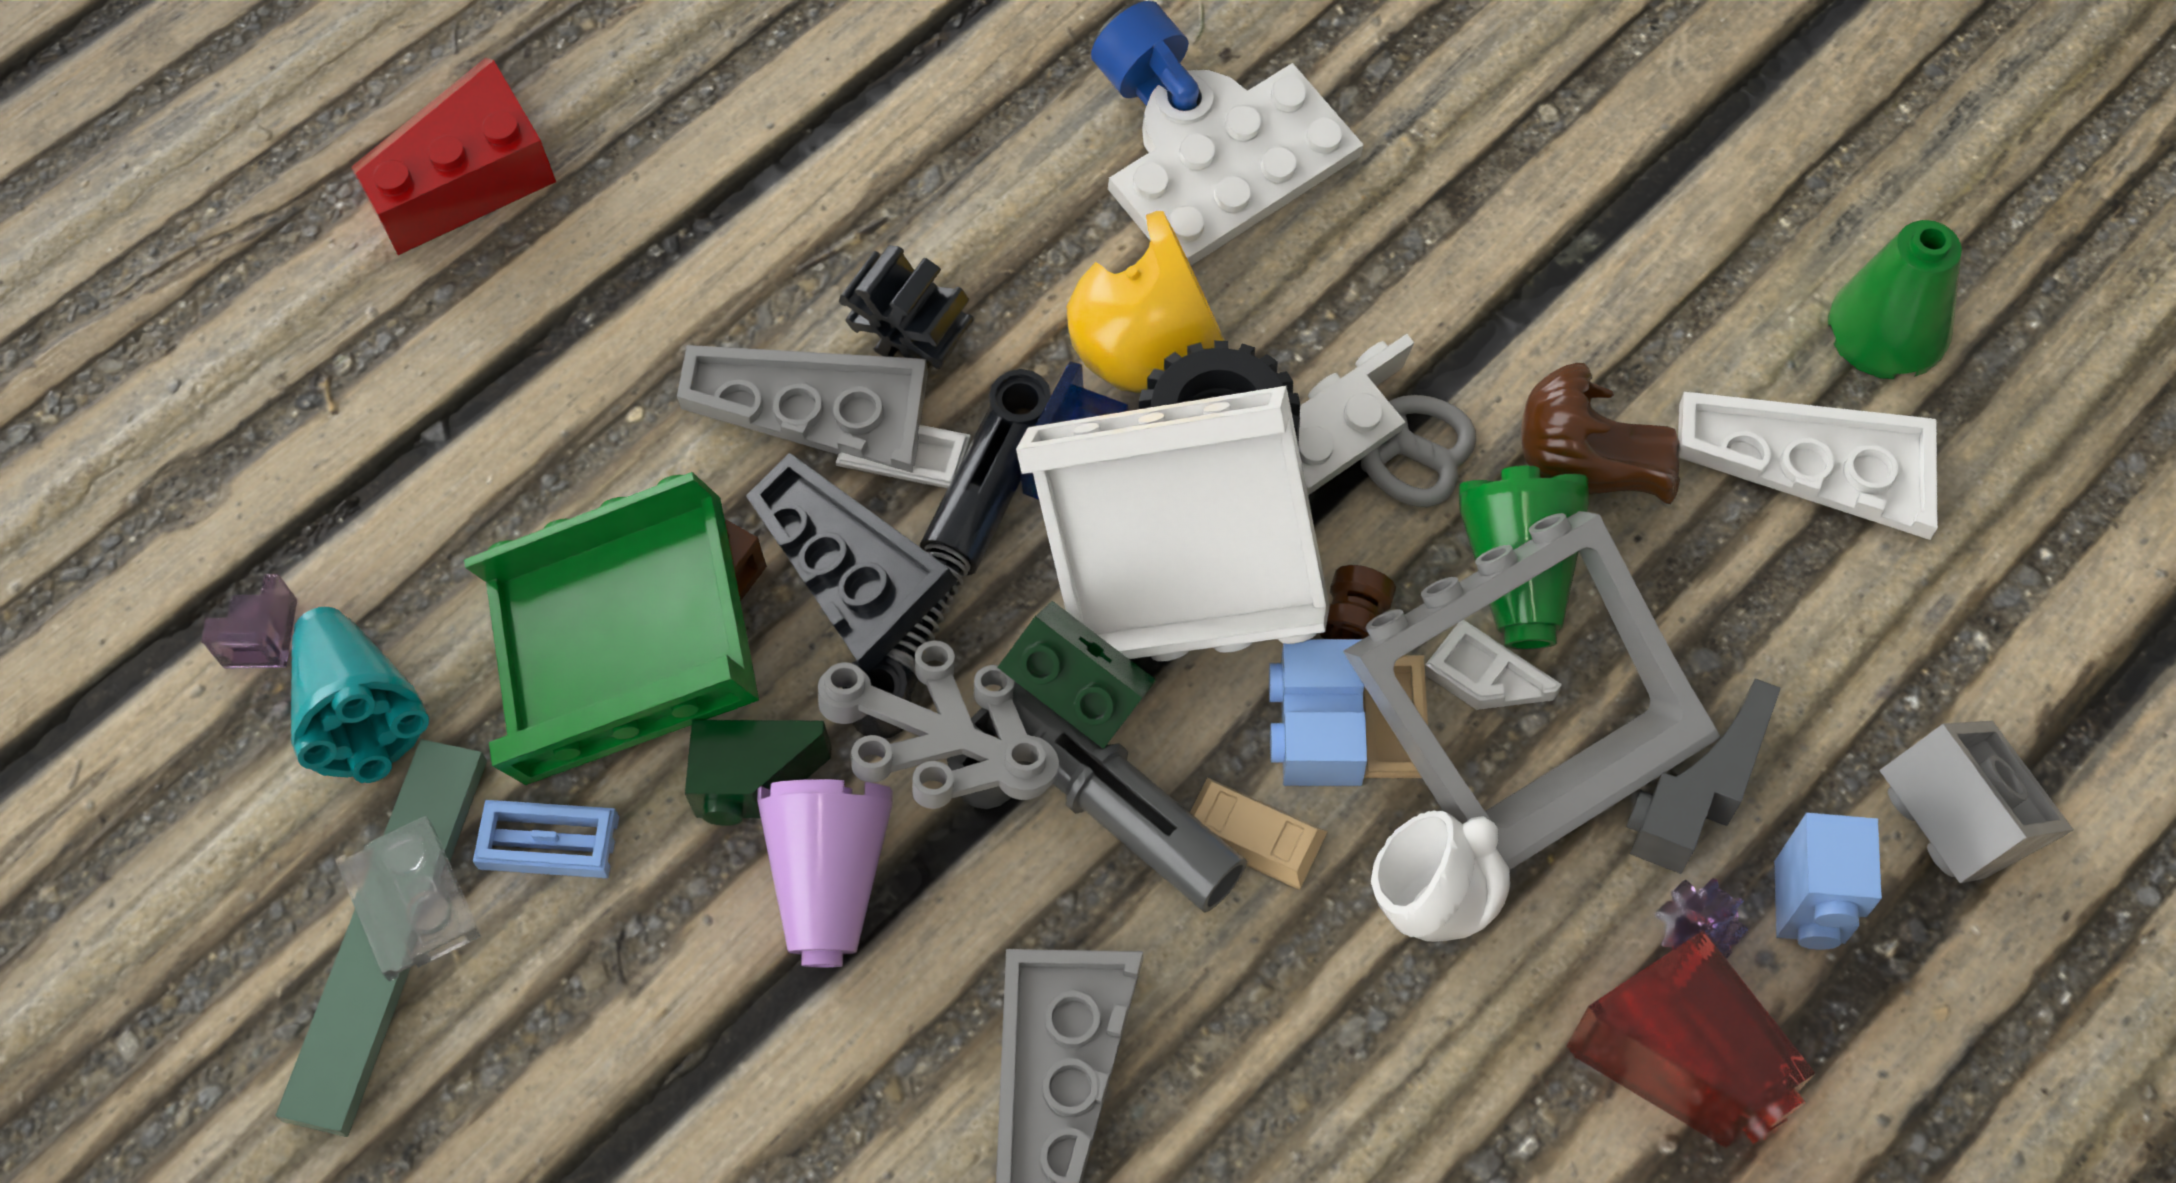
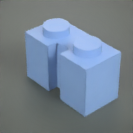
M1309 639L1295 644L1283 643L1281 663H1269V702H1281L1282 723L1270 724L1271 763H1283V786H1362L1367 764L1366 720L1363 708L1364 684L1343 652L1362 639Z
M1806 812L1774 861L1776 938L1797 939L1800 946L1815 950L1833 949L1840 946L1841 943L1845 944L1859 927V917H1867L1882 899L1877 818Z

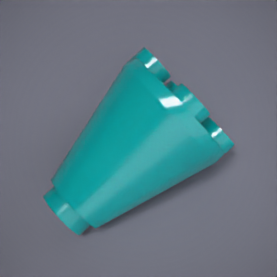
M333 607L311 609L296 621L292 636L291 744L297 760L302 767L311 769L323 776L354 777L360 783H372L383 779L390 773L392 763L415 745L421 733L427 729L429 716L414 686L350 618Z

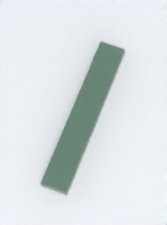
M420 739L275 1115L282 1122L339 1136H349L487 763V759L482 752Z

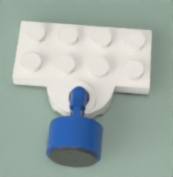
M1150 0L1137 1L1119 10L1102 26L1093 41L1091 59L1124 98L1139 97L1146 105L1142 133L1144 147L1149 153L1109 177L1108 190L1150 241L1146 214L1164 211L1192 266L1361 156L1363 143L1293 63L1248 91L1231 77L1210 70H1186L1182 66L1181 61L1188 50L1189 42L1187 37L1157 2Z

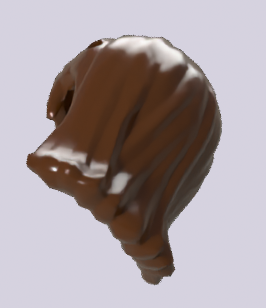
M1577 362L1563 366L1550 373L1533 388L1525 404L1521 424V439L1526 462L1529 466L1540 468L1541 478H1552L1564 474H1581L1588 478L1589 495L1616 491H1638L1655 495L1666 504H1671L1674 501L1680 484L1678 476L1680 462L1678 460V450L1680 442L1674 428L1622 423L1600 415L1591 407V399L1611 398L1614 394L1612 390L1590 382L1592 374L1585 363Z

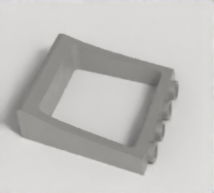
M1578 511L1567 518L1565 514L1559 513L1537 521L1529 528L1531 540L1514 550L1511 545H1503L1483 553L1475 560L1479 571L1460 582L1457 577H1448L1432 583L1421 592L1424 601L1422 605L1405 615L1400 609L1378 615L1366 625L1369 636L1343 651L1441 809L1455 817L1462 824L1471 818L1481 816L1494 822L1498 828V844L1496 848L1506 861L1509 870L1720 738L1715 725L1664 639L1600 514ZM1579 551L1649 694L1650 706L1643 714L1485 811L1395 677L1394 664L1403 655Z

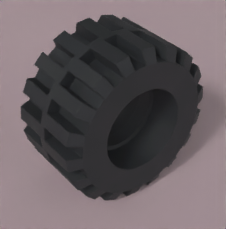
M1214 340V348L1203 349L1201 342L1187 346L1188 355L1181 357L1174 352L1164 359V371L1154 368L1147 378V390H1141L1139 409L1286 386L1297 443H1299L1300 401L1298 393H1293V380L1287 371L1277 373L1278 361L1270 355L1266 354L1260 359L1255 357V347L1242 343L1239 350L1229 349L1228 341Z

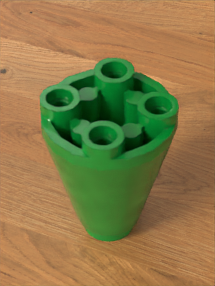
M1536 466L1504 468L1501 470V481L1472 480L1459 484L1460 514L1475 560L1493 548L1511 545L1514 550L1532 539L1529 528L1545 517L1563 513L1568 518L1578 511L1587 512L1589 505L1588 478L1585 475L1564 474L1552 478H1541L1540 468ZM1579 551L1489 604L1497 631L1504 633L1505 647L1511 649H1541L1557 644L1556 631L1561 630L1563 627Z

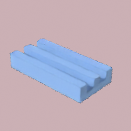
M485 800L473 863L478 870L609 878L611 866L608 858L609 853L613 854L615 840L612 836L613 830L618 827L619 815L615 808ZM497 821L597 827L596 835H582L543 830L496 829ZM492 845L593 852L592 856L496 850L492 849Z

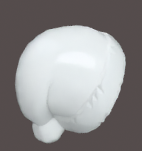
M1433 810L1414 816L1387 838L1385 846L1380 850L1374 862L1371 885L1379 907L1396 929L1404 935L1424 941L1436 942L1462 939L1483 930L1500 913L1510 888V870L1496 848L1498 844V828L1495 823L1481 816L1471 818L1462 824L1447 812Z

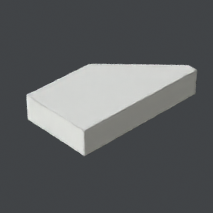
M1465 620L1460 621L1425 664V676L1476 710L1553 701L1562 685Z

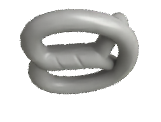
M1408 395L1394 398L1389 403L1403 418L1405 424L1400 433L1363 457L1361 468L1381 490L1400 502L1415 507L1439 505L1448 499L1455 489L1458 479L1457 467L1463 464L1472 454L1476 444V430L1471 419L1462 410L1446 401L1424 395ZM1406 414H1425L1445 421L1457 433L1458 439L1453 448L1447 449L1412 433L1408 428ZM1402 454L1436 470L1439 474L1438 481L1434 486L1427 489L1413 487L1396 478L1384 464L1396 455Z

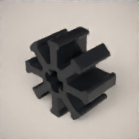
M888 245L882 254L874 251L840 295L839 303L852 309L845 321L856 333L859 331L876 333L881 338L873 348L876 353L884 357H893L899 349L905 358L926 359L927 368L932 364L936 369H940L974 321L972 315L965 314L962 311L969 302V298L960 287L955 289L938 287L933 281L940 273L941 268L927 258H923L914 270L904 256V250L899 246Z

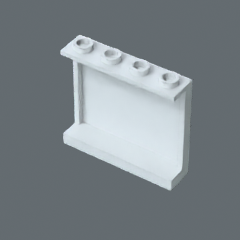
M1286 386L1028 427L1016 448L1022 474L1033 473L1065 610L1128 659L1151 656L1156 661H1170L1180 658L1192 650L1214 648L1218 652L1228 653L1242 650L1250 646L1252 642L1278 639L1286 644H1295L1307 641L1317 633L1325 632L1330 605Z

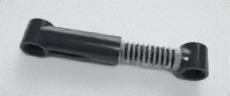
M1024 369L1008 371L999 376L992 384L989 394L990 407L919 546L947 566L955 579L959 581L870 671L868 677L871 686L889 691L897 697L912 702L911 694L918 681L915 675V652L923 643L935 641L933 633L939 632L938 624L944 622L942 614L949 613L947 605L954 602L952 595L958 594L957 586L963 585L961 577L976 573L1024 476L1021 472L1017 456V446L1028 427L1053 423L1049 385L1042 376L1033 371ZM1021 408L1032 410L1027 414L1021 415L1011 413ZM857 660L852 662V664L858 666L862 671H864L860 664L857 662ZM868 714L864 718L852 723L856 730L865 736L876 735L883 738H891L904 730Z

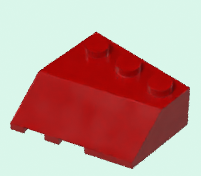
M484 58L351 167L398 255L556 183L538 134L494 60Z

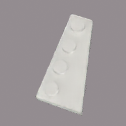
M1683 393L1679 404V458L1931 540L1938 528L1936 419L1702 393Z

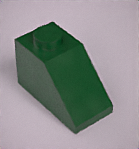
M692 720L685 796L695 817L702 818L710 824L721 826L739 824L742 822V818H761L757 802L759 787L762 786L770 790V783L806 780L831 759L832 745L824 721Z

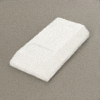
M920 425L913 473L842 452L838 454L836 466L948 489L967 452L971 436L969 434Z

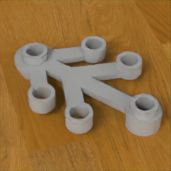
M925 642L915 652V675L919 681L927 685L938 713L871 686L868 675L852 663H837L820 677L818 682V706L820 712L828 720L840 724H849L864 718L868 714L919 736L891 744L885 738L876 735H868L858 739L851 750L852 771L862 781L870 783L879 782L887 778L891 772L918 766L912 778L913 797L919 805L925 808L936 809L948 804L952 798L998 786L1006 795L1012 798L1030 800L1042 795L1056 780L1059 766L1057 753L1047 741L1039 737L1027 735L1013 703L1014 680L998 669L999 665H989L981 668L974 678V699L980 707L989 710L998 738L974 728L953 677L954 651L944 642ZM931 660L941 661L944 664L941 666L932 667L925 663ZM995 684L1001 686L1004 689L1000 691H989L984 687ZM839 687H851V688H848V689H840ZM961 754L980 761L979 763L953 771L946 764L938 762V760ZM868 755H877L882 760L876 763H868L863 761L862 758ZM1019 761H1027V762H1031V763H1033V764H1030V765H1021V764H1019V763H1017V762H1019ZM927 781H938L943 786L938 789H929L924 787L923 784Z

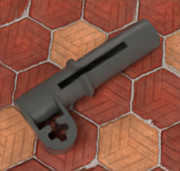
M1014 681L1013 703L1027 735L1039 737L1047 741L1057 753L1059 760L1058 774L1053 784L1066 795V806L1075 814L1087 812L1204 913L1216 907L1242 877L1247 866V860L1127 761L1128 751L1120 743L1107 744L1104 749ZM981 708L971 718L974 728L993 737L997 736L989 710ZM963 754L947 758L948 766L952 771L980 762ZM1019 761V762H1017V763H1019V764H1021V765H1030V764H1033V763L1027 762V761ZM999 786L960 796L969 805L982 809L1001 806L1012 798L1006 795Z

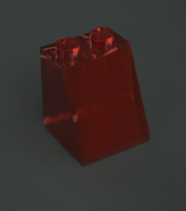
M1704 930L1590 1004L1567 1044V1048L1578 1060L1725 1148L1745 1135L1755 1145L1782 1127L1788 1121L1787 1117L1805 1103V1100L1798 1092L1815 1075L1810 1065Z

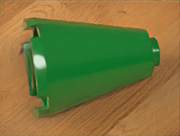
M1919 220L1906 225L1835 296L1828 314V327L1830 325L1836 337L1834 346L1840 356L1857 370L1880 379H1895L1897 374L1916 372L1915 376L1925 374L1942 360L1950 346L1953 335L1962 253L1960 240L1949 227L1931 220Z

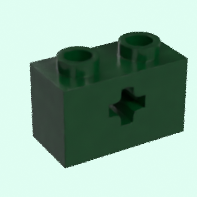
M1051 601L1035 615L997 667L1103 749L1156 681L1155 678L1054 601Z

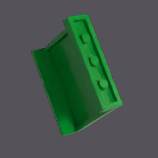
M693 472L666 477L656 486L627 497L609 499L602 503L599 508L570 519L554 520L548 523L542 530L516 540L497 542L491 545L487 551L464 559L465 568L486 582L507 736L489 742L491 763L493 767L524 785L537 782L691 726L692 720H707L759 701L721 498Z

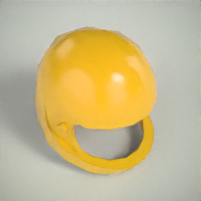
M1164 211L1146 214L1151 242L1143 257L1135 265L1128 267L1121 273L1113 274L1095 262L1078 280L1066 306L1071 343L1080 359L1095 375L1121 391L1141 393V390H1147L1148 376L1154 368L1164 371V359L1174 352L1184 357L1188 355L1187 346L1201 342L1203 349L1214 348V340L1225 341L1192 267Z

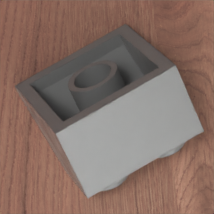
M1993 721L1943 723L1879 770L1891 786L1888 788V795L1893 805L1904 817L1911 821H1916L1930 841L1927 849L1935 864L1948 876L1956 877L1959 883L1985 879L2074 830Z

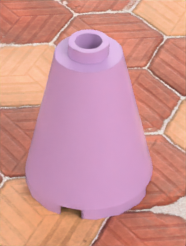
M832 779L779 781L770 783V790L761 786L758 788L757 802L788 953L802 954L801 966L842 967L843 954L857 952L892 809L893 791L888 786L865 782L864 795L852 794L851 788L844 787V780Z

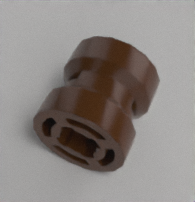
M1345 565L1336 569L1330 586L1333 601L1332 604H1329L1326 630L1324 633H1319L1324 639L1362 640L1368 637L1367 623L1391 608L1396 591V585L1393 580L1384 573L1362 565Z

